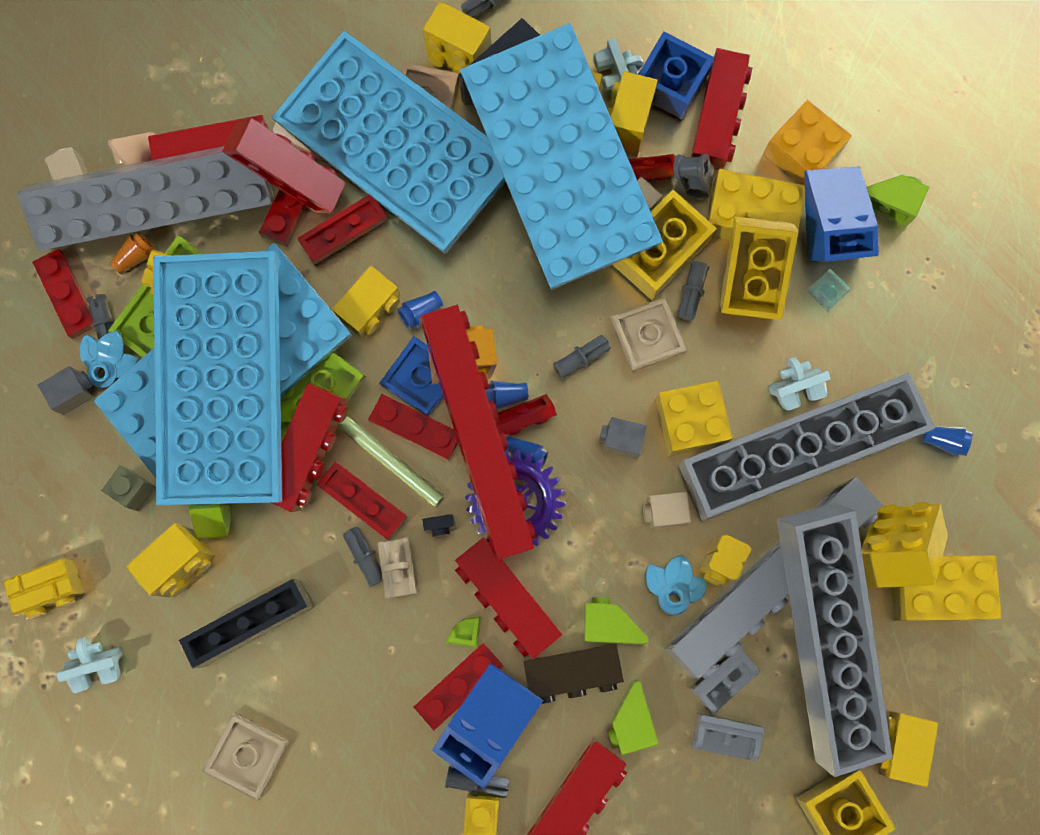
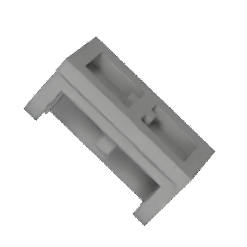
M741 648L730 657L725 655L717 662L719 667L712 675L706 679L701 677L689 688L712 715L717 713L724 704L760 672Z
M697 713L691 748L755 761V759L760 757L765 728L755 724Z

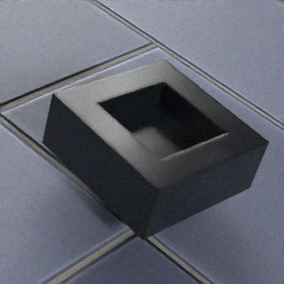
M453 514L422 519L424 532L426 534L432 533V538L450 535V530L456 529Z

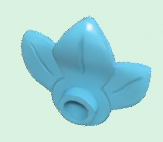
M119 331L107 333L98 341L92 336L85 335L81 341L80 358L88 367L87 376L89 381L96 387H110L117 378H120L138 362V357L124 354V342ZM101 367L105 370L103 378L98 376V370Z
M683 555L673 558L667 564L666 569L650 564L646 571L648 589L658 596L660 607L668 614L678 615L683 613L689 603L700 600L706 592L707 581L702 577H693L692 566ZM676 594L680 601L677 603L672 602L669 599V595Z

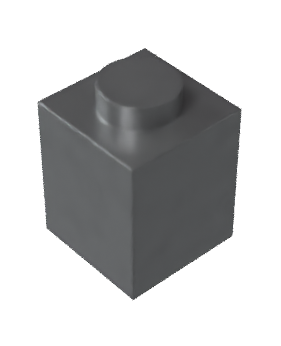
M70 366L38 384L51 410L63 416L94 398L90 390L93 384L89 381L87 374L84 371L79 372Z
M611 417L609 425L603 424L599 442L604 443L602 451L638 459L647 426Z

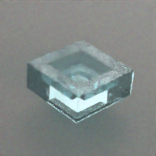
M829 269L807 292L826 311H829L851 288Z

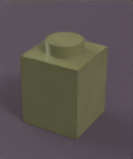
M119 465L101 491L124 507L139 511L156 486L134 471Z

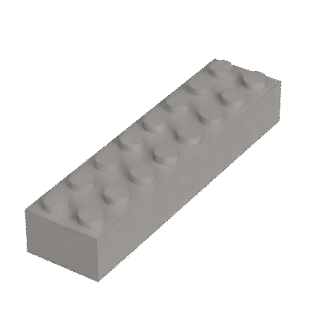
M224 146L27 185L17 193L38 251L270 205L274 195L269 182L222 152Z
M909 372L685 459L681 462L679 468L702 521H705L919 437L935 429V426Z
M855 477L838 485L814 509L838 504L856 510L858 529H860L862 526L864 528L868 527L878 518L879 515L876 511L883 505ZM780 540L664 648L689 677L696 679L704 677V679L708 678L718 669L719 665L716 662L722 656L727 655L730 657L742 646V643L739 641L748 633L751 635L755 634L766 623L763 618L771 612L775 614L788 603V600L785 598L789 593Z
M831 504L778 518L777 525L815 762L834 777L893 759L856 510L838 504Z

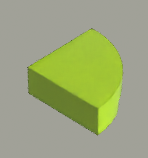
M473 616L457 623L450 631L446 643L477 648L482 617Z

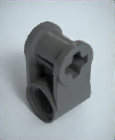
M677 154L674 160V177L683 188L684 193L691 198H708L711 193L714 166L711 164L709 156L701 154L700 157H685L683 154Z

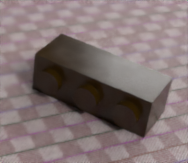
M617 644L523 661L528 690L543 700L541 704L556 701L555 695L564 693L568 694V698L586 696V689L598 687L599 693L617 690V683L624 682Z

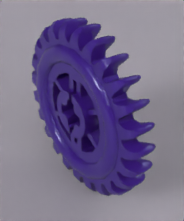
M505 450L507 462L512 461L514 464L517 479L526 482L525 485L515 484L516 491L523 492L529 488L523 496L527 508L533 509L535 512L526 522L531 521L536 533V539L532 540L533 545L538 546L540 543L538 535L544 539H549L550 534L546 528L557 530L558 525L552 519H562L564 516L556 508L566 505L565 501L557 499L558 496L565 492V489L554 487L561 478L549 477L553 466L544 470L541 469L544 461L543 458H540L534 464L532 463V452L528 453L525 459L522 460L520 450L515 451L513 459L510 458L508 451ZM469 482L467 486L473 491L471 482ZM532 492L536 494L537 505L530 502ZM474 493L467 494L465 499L473 502V505L467 507L466 511L476 514L470 522L472 524L480 523L481 526L477 532L482 534L486 530Z

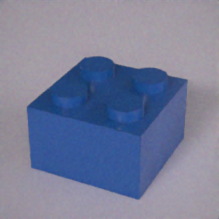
M663 31L638 75L657 79L652 104L683 120L707 79L715 57Z

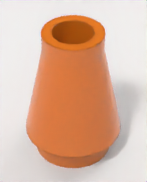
M137 232L134 236L129 235L115 257L110 261V264L118 273L123 275L127 270L148 259L150 252L155 250V248L145 236Z

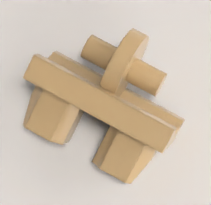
M409 538L378 542L385 598L416 594Z

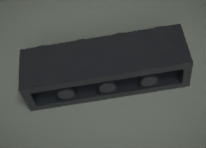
M291 579L179 639V642L192 669L203 668L314 607L301 581Z

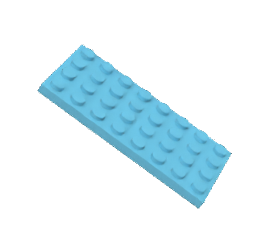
M571 23L460 69L551 290L663 243Z
M346 31L341 33L271 117L323 160L445 254L505 183L501 168L485 134Z
M273 243L265 251H275L278 253L281 398L346 342L352 334L279 246ZM153 348L99 395L94 402L156 478L155 356Z
M275 251L153 256L156 505L282 502L278 253Z

